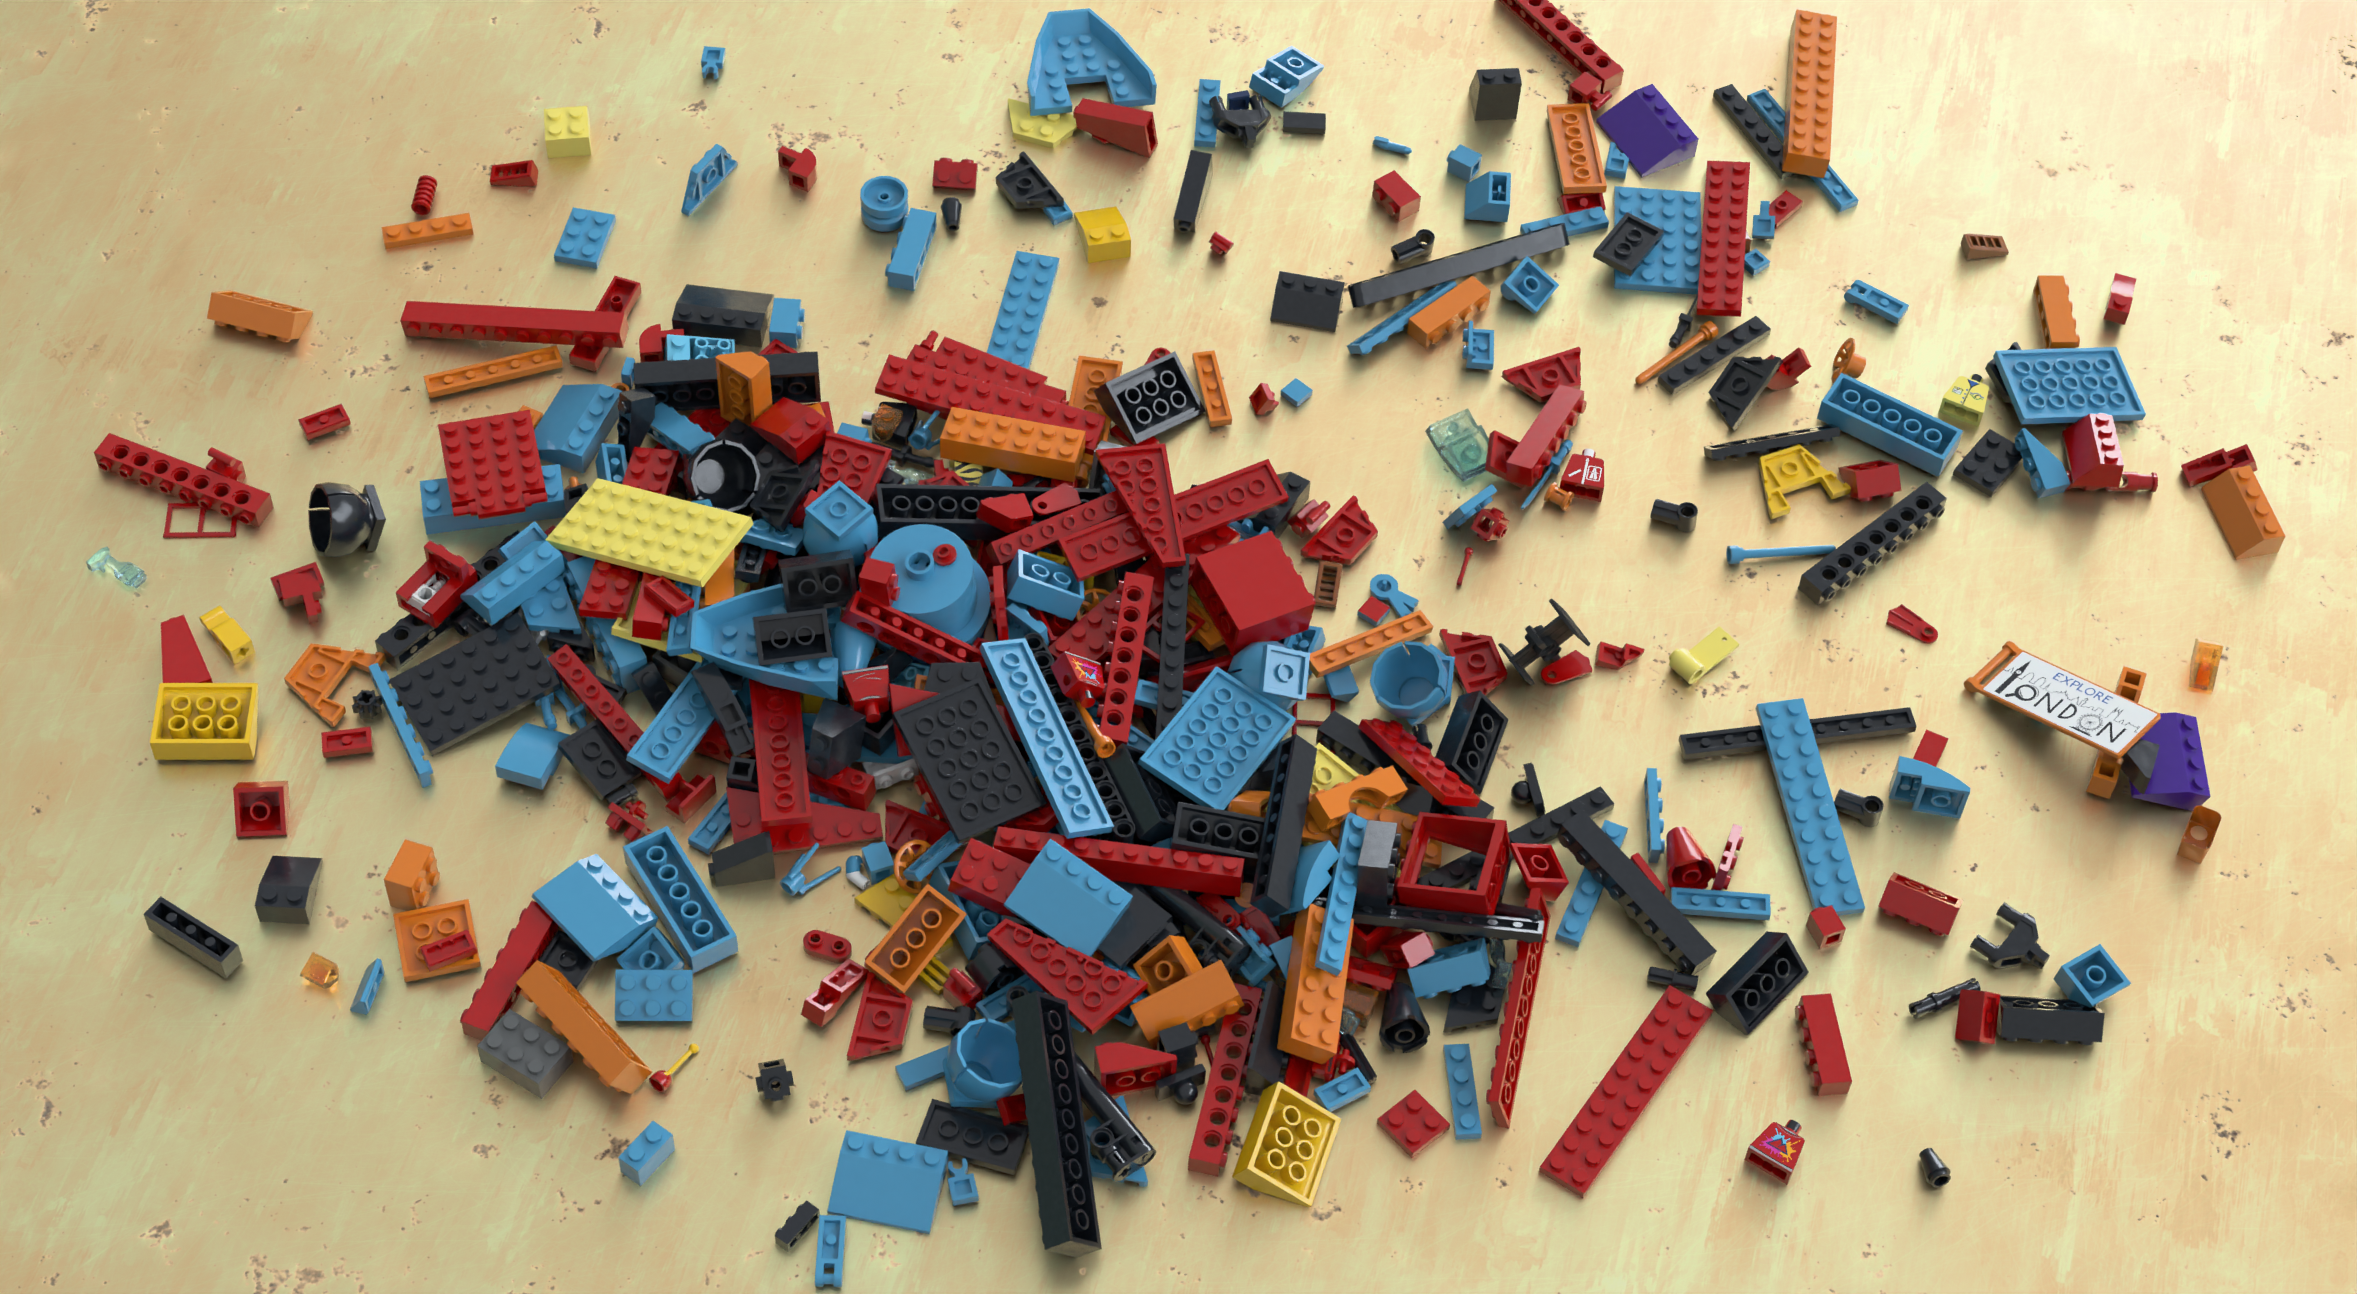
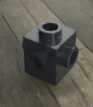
M784 1059L758 1063L760 1076L755 1077L758 1092H763L765 1100L779 1101L783 1100L785 1096L791 1095L789 1087L794 1086L791 1071L786 1070Z

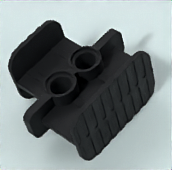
M1550 599L1549 602L1559 616L1545 627L1542 625L1534 628L1530 625L1525 628L1527 632L1525 639L1529 644L1515 655L1504 644H1498L1522 678L1530 685L1535 683L1525 668L1536 659L1541 657L1544 661H1549L1552 658L1555 661L1561 658L1559 655L1561 651L1560 645L1573 635L1587 646L1590 645L1588 639L1569 614L1553 599Z

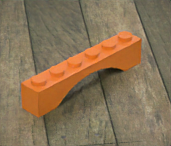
M2124 666L2114 692L2138 703L2147 673ZM2098 750L2086 792L2110 799L2117 783L2122 758L2117 759Z

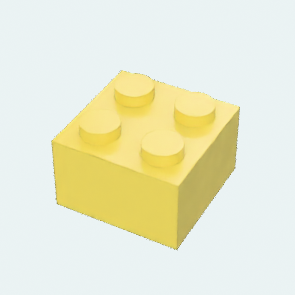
M587 106L544 109L545 142L548 158L591 155Z

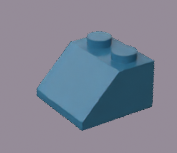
M2101 944L2062 965L2054 977V981L2068 999L2090 1008L2131 984Z

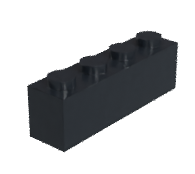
M161 896L144 913L146 923L151 932L226 979L243 961L238 944Z

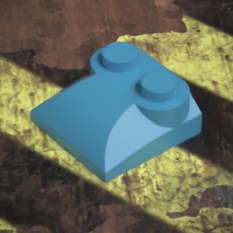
M1526 256L1501 284L1500 290L1506 299L1518 301L1535 314L1557 289L1559 284Z
M655 926L616 959L621 967L627 970H684L685 966L681 955Z

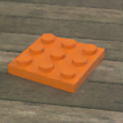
M469 899L393 914L405 982L481 967L479 953L429 972L420 951V947L468 929L478 952Z

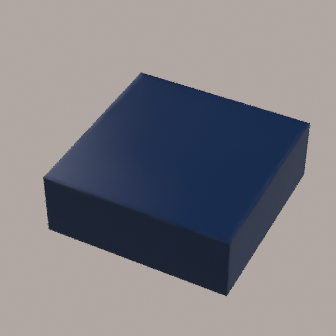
M1248 90L1228 93L1226 109L1249 110L1250 94Z

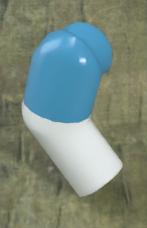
M858 855L850 856L846 861V877L859 888L865 890L869 886L870 880L860 873L863 859Z

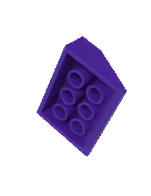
M1653 84L1633 91L1596 119V123L1609 139L1616 144L1619 151L1629 158L1628 162L1641 178L1695 157L1699 138Z
M2177 712L2160 713L2161 719L2140 738L2160 745L2151 779L2145 794L2139 793L2129 780L2131 795L2133 798L2193 811L2194 807L2202 805L2211 797L2197 718Z

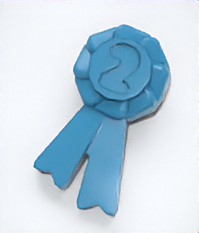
M1378 574L1370 581L1371 595L1378 600H1388L1399 618L1411 614L1418 605V599L1398 590L1397 580L1392 576Z

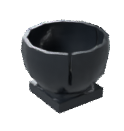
M720 438L698 446L692 454H683L685 500L688 498L692 501L710 499L713 508L733 512L745 508L756 495L754 493L758 490L760 472L755 457L742 444Z
M331 482L316 484L310 495L309 508H329L308 510L310 535L317 554L326 557H340L352 554L362 544L365 545L367 551H376L386 518L374 485H364L363 492L360 493L347 484Z

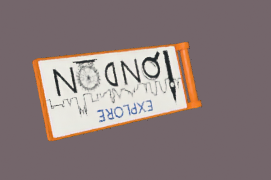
M2007 641L2002 646V650L1978 673L1964 681V687L1969 692H1978L2117 759H2120L2161 719L2160 713L2018 648L2012 641ZM2008 656H2014L1984 685L1980 684Z

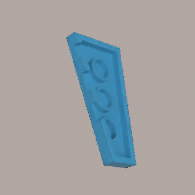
M763 519L753 521L752 527L740 542L753 544L762 549L778 551L784 555L796 556L804 545L803 529L794 528L793 523H789L785 531L780 532Z

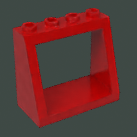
M1419 812L1417 822L1414 821L1412 824V838L1406 844V858L1401 860L1400 877H1396L1394 888L1395 892H1398L1400 903L1418 908L1494 915L1511 856L1507 821ZM1430 839L1486 855L1476 891L1417 885Z

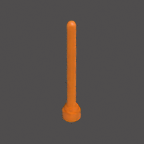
M1706 321L1700 326L1696 335L1635 378V382L1637 384L1644 383L1701 341L1712 340L1718 335L1717 326L1712 321Z
M1073 699L1088 731L1095 740L1094 749L1098 756L1101 758L1110 757L1116 749L1114 742L1110 737L1102 735L1086 708L1081 706L1080 701Z

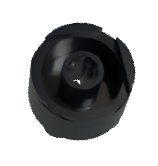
M989 942L983 944L978 949L979 954L965 967V971L982 989V993L986 997L1025 975L1003 952Z

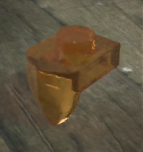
M885 404L880 406L872 419V430L881 442L888 441L892 437L893 432L903 418V411Z
M313 952L302 969L300 976L326 989L338 982L339 967L337 963Z

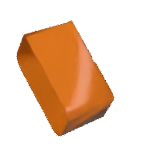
M2201 805L2194 807L2177 855L2201 864L2212 845L2222 818L2220 813ZM2194 826L2203 827L2207 831V838L2204 840L2193 838L2190 833L2191 828Z

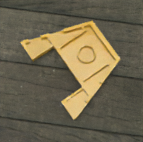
M1800 444L1762 456L1758 462L1771 519L1790 513L1791 507L1783 496L1785 493L1819 482L1831 499L1850 494L1851 487L1846 482L1843 484L1837 479V475L1834 472L1823 468L1820 465L1821 462Z

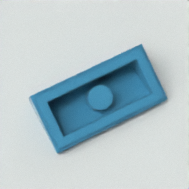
M1350 666L1323 676L1331 698L1349 702L1359 693Z
M377 958L365 970L350 1011L365 1015L369 1013L385 974L381 959Z

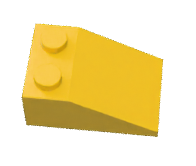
M1116 206L1074 213L1088 263L1131 257L1129 230Z

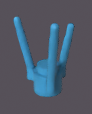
M935 410L923 426V421L920 420L913 433L908 437L910 444L915 449L922 450L926 448L930 450L933 446L940 444V438L931 441L932 432L928 429L939 415V411Z
M815 843L806 855L801 854L788 874L780 881V885L792 896L797 892L803 895L811 887L839 872L841 867L838 866L804 885L806 878L800 870L819 847V844Z

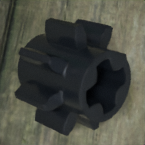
M361 690L357 696H353V713H359L361 720L363 718L374 719L378 713H382L381 696H375L374 690Z

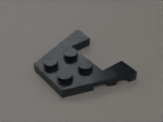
M980 662L932 663L930 665L924 686L925 691L942 693L981 677L994 704H996Z

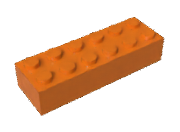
M952 407L940 437V458L1075 482L1085 453L1086 431Z
M1310 904L1305 910L1297 913L1295 918L1277 1049L1319 1064H1324L1337 1053L1354 919L1351 918L1342 971L1338 976L1333 975L1315 966L1325 908Z
M537 960L516 982L522 989L521 995L529 1002H534L538 1006L536 1011L543 1018H549L553 1022L551 1025L552 1029L560 1036L564 1035L569 1040L567 1045L574 1052H580L584 1056L582 1060L584 1064L593 1071L596 1069L600 1074L598 1079L608 1088L612 1086L618 1092L623 1090L633 1094L653 1072L559 970Z

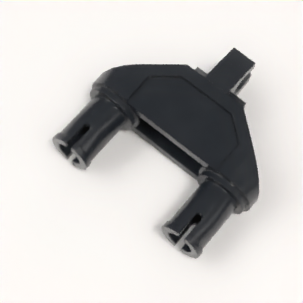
M1253 95L1250 97L1249 103L1252 110H1226L1221 96H1218V100L1216 96L1212 97L1209 100V104L1213 111L1212 121L1214 126L1234 139L1241 138L1245 148H1253L1256 136L1266 127L1271 119V114L1265 108L1262 96Z
M2004 902L1996 915L2014 925L2013 931L1998 946H1995L1978 934L1970 947L1987 957L1989 964L1995 968L2021 966L2025 962L2042 969L2050 955L2042 950L2041 946L2037 943L2039 937L2035 918L2028 913H2020Z

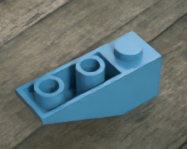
M2022 428L2015 437V446L2020 451L2024 469L2028 471L2031 478L2032 489L2036 491L2038 498L2063 493L2071 484L2063 463L2026 428Z

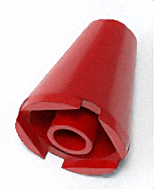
M1675 827L1667 833L1666 871L1669 887L1706 889L1708 882L1716 877V869L1711 859L1686 827Z

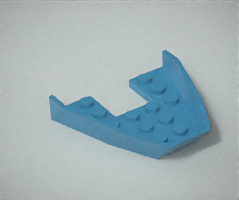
M1090 8L1048 12L1035 42L1027 81L1030 116L1072 112V102L1066 85L1102 81L1106 82L1112 104L1125 107L1155 105L1157 84L1152 70L1114 28Z
M781 584L743 593L692 612L690 648L710 663L714 662L718 668L766 685L838 701V658L809 659L759 666L752 618L786 613ZM841 606L826 608L829 629L831 627L835 628L836 623L840 622Z

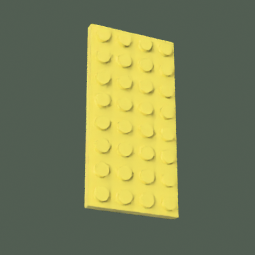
M597 478L545 540L559 550L657 576L663 575L668 579L703 587L752 527L753 521L749 516Z

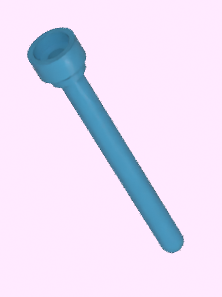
M1738 545L1727 546L1726 557L1728 564H1739L1740 561L1748 558L1830 554L1836 547L1834 545L1743 549V547Z

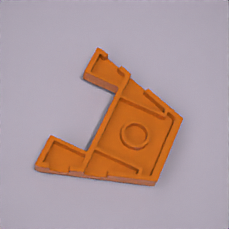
M311 643L285 676L284 680L285 684L331 727H335L346 713L345 706L327 698L352 666L370 673L368 666L378 663L380 667L386 658L382 652L370 654L360 649L346 651L342 650L341 647Z

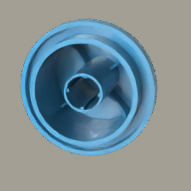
M929 524L910 525L900 528L879 542L870 558L893 563L896 574H898L897 584L900 587V595L898 600L893 602L892 607L972 646L977 637L980 638L988 625L992 610L989 594L991 591L985 572L971 557L965 543L953 532ZM942 544L954 546L957 552L956 560L947 566L936 564L933 558L934 550ZM877 639L875 646L881 651L886 652L893 648V646ZM909 654L913 660L912 663H926Z

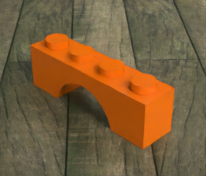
M1393 766L1385 769L1379 767L1369 775H1358L1346 784L1340 782L1330 790L1325 791L1322 789L1312 795V800L1307 809L1320 830L1325 831L1342 824L1350 813L1349 801L1355 799L1366 800L1381 809L1399 802L1408 789Z

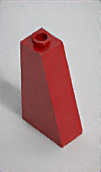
M1082 98L1079 105L1074 109L1073 117L1076 120L1078 129L1147 158L1151 157L1158 145L1153 112Z
M181 615L161 622L163 683H213L185 616Z

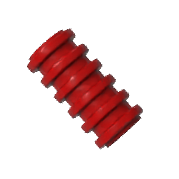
M423 175L418 179L411 204V209L416 214L427 215L431 211L438 184L434 177Z

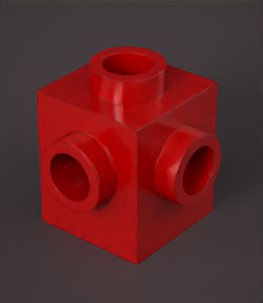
M1495 507L1492 509H1481L1476 514L1470 529L1477 532V536L1486 542H1489V540H1499L1506 534L1509 520L1503 517L1505 514Z

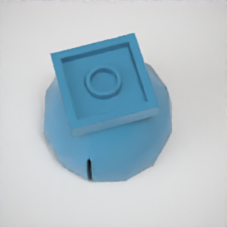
M840 480L805 508L803 543L809 555L850 549L854 560V567H857L865 562L863 553L878 543V523L873 514V508Z
M1277 641L1253 642L1233 657L1227 673H1231L1229 675L1284 711H1287L1297 701L1306 700L1310 653L1293 650Z
M1405 641L1410 655L1402 642L1386 648L1373 663L1370 685L1377 703L1397 718H1405L1413 727L1423 722L1451 701V698L1446 693L1448 674L1441 657L1421 642Z
M984 1018L968 1022L951 1040L947 1056L942 1061L950 1104L954 1107L998 1108L996 1101L1009 1097L1023 1083L1019 1066L1016 1032L1005 1023L992 1019L985 1021Z

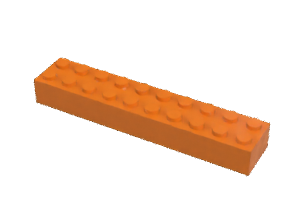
M1796 9L1790 28L1782 171L1820 178L1825 177L1831 154L1837 16Z

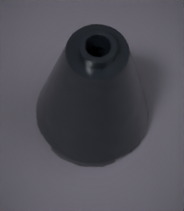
M1397 982L1392 985L1390 990L1387 989L1379 1037L1382 1045L1389 1051L1395 1052L1394 1049H1402L1403 1053H1409L1426 1045L1428 1042L1427 1038L1430 1035V1027L1411 987L1406 983Z

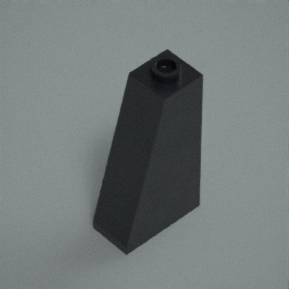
M1190 151L1173 218L1174 228L1181 232L1196 231L1213 175L1212 154Z

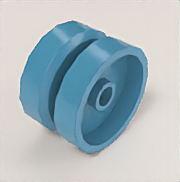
M878 176L871 178L862 186L860 200L861 218L864 224L879 232L899 229L903 224L904 216L909 214L908 189L906 185L899 179L891 176Z

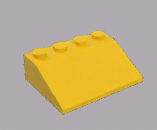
M159 683L150 738V746L155 760H254L257 741L258 683Z
M1279 1081L1262 1092L1232 1177L1253 1190L1308 1208L1311 1207L1341 1118Z

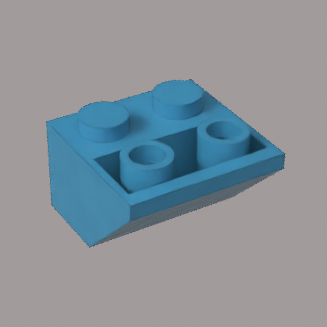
M1489 171L1467 183L1465 187L1464 219L1508 222L1511 173Z

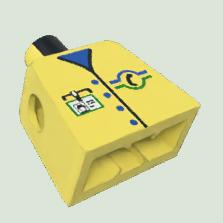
M1972 374L1970 379L1959 376L1944 394L1938 412L1979 427L1989 387L1982 384V376Z

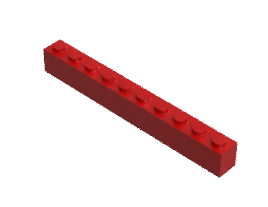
M407 301L400 320L405 336L609 348H623L629 330L626 314L620 312Z
M998 827L993 848L1032 864L1043 847L1052 839L1113 881L1240 897L1244 880L1245 859L1082 837L1067 839L1065 835Z

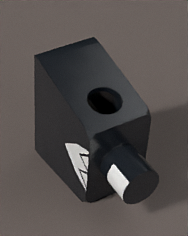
M881 402L876 413L864 411L861 423L872 426V438L874 440L902 450L904 445L909 444L908 437L913 433L918 413L915 406L907 403Z

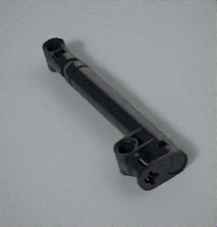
M1106 833L1101 834L1098 840L1110 841ZM1097 835L1084 836V838L1095 839ZM1141 884L1150 896L1197 933L1189 942V946L1196 957L1204 949L1203 955L1197 958L1201 966L1205 968L1222 960L1232 979L1250 956L1252 947L1184 890Z
M1013 986L1006 993V1011L1011 1017H1013L1012 1000L1029 994L1028 990L1023 986ZM1075 1052L1081 1100L1101 1124L1091 1133L1090 1153L1092 1157L1100 1160L1102 1164H1107L1113 1172L1112 1178L1115 1181H1121L1148 1164L1156 1155V1150ZM1104 1142L1107 1145L1100 1146L1097 1143Z

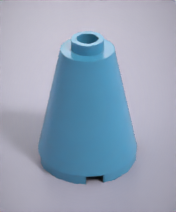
M838 622L835 628L831 627L830 638L834 658H838L839 661L838 685L844 689L842 672L867 668L877 639L843 622Z

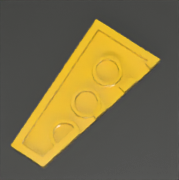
M894 874L856 896L854 901L861 908L865 907L876 919H881L890 925L891 929L916 897L914 894L903 890L896 881ZM950 937L934 957L953 947V940Z

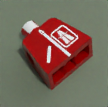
M1584 449L1582 455L1572 454L1562 475L1560 488L1567 492H1573L1574 497L1601 502L1605 486L1604 460L1595 458L1596 452L1592 449Z

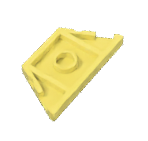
M1008 98L1010 123L1014 139L1054 149L1063 140L1070 138L1073 135V131L1077 129L1076 120L1071 114L1059 113L1030 116L1029 103Z

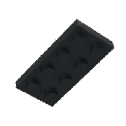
M932 1099L916 1144L947 1150L948 1157L959 1160L965 1158L969 1163L1015 1175L1029 1137V1127L1021 1123L1004 1126L1002 1118L964 1107H954L949 1103Z

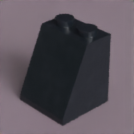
M1519 68L1476 70L1469 87L1475 121L1517 118L1522 86Z
M823 699L812 728L807 771L828 780L860 759L866 716L830 699Z

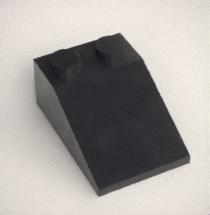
M272 856L259 884L255 902V909L260 922L310 924L323 862L322 858Z

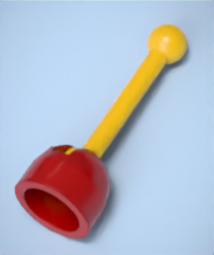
M690 1044L689 1050L668 1071L659 1070L649 1078L650 1085L659 1093H664L672 1083L671 1074L691 1054L698 1052L699 1047L697 1044Z

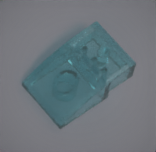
M1468 408L1429 425L1425 432L1443 461L1462 482L1487 472L1485 466L1489 438L1482 425L1478 426Z

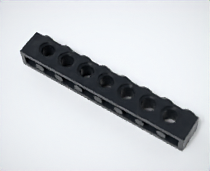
M1925 482L1803 573L1798 589L1816 605H1820L1825 600H1831L1838 590L1847 588L1854 578L1864 575L1871 565H1877L1887 553L1892 554L1899 544L1903 541L1908 542L1915 532L1924 530L1931 520L1940 518L1945 511L1944 506L1947 498L1928 482Z
M517 530L512 535L505 537L494 549H490L485 556L476 563L471 564L477 571L478 582L506 562L498 550L519 534L520 531ZM463 600L437 628L409 614L375 640L377 652L384 653L385 661L398 671L453 627L452 621L470 606Z

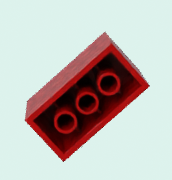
M1272 531L1196 557L1190 584L1232 656H1235L1250 643L1278 641L1308 630L1316 604L1315 598L1312 593L1307 591L1302 576L1297 574L1292 559L1286 556L1281 541L1275 537Z

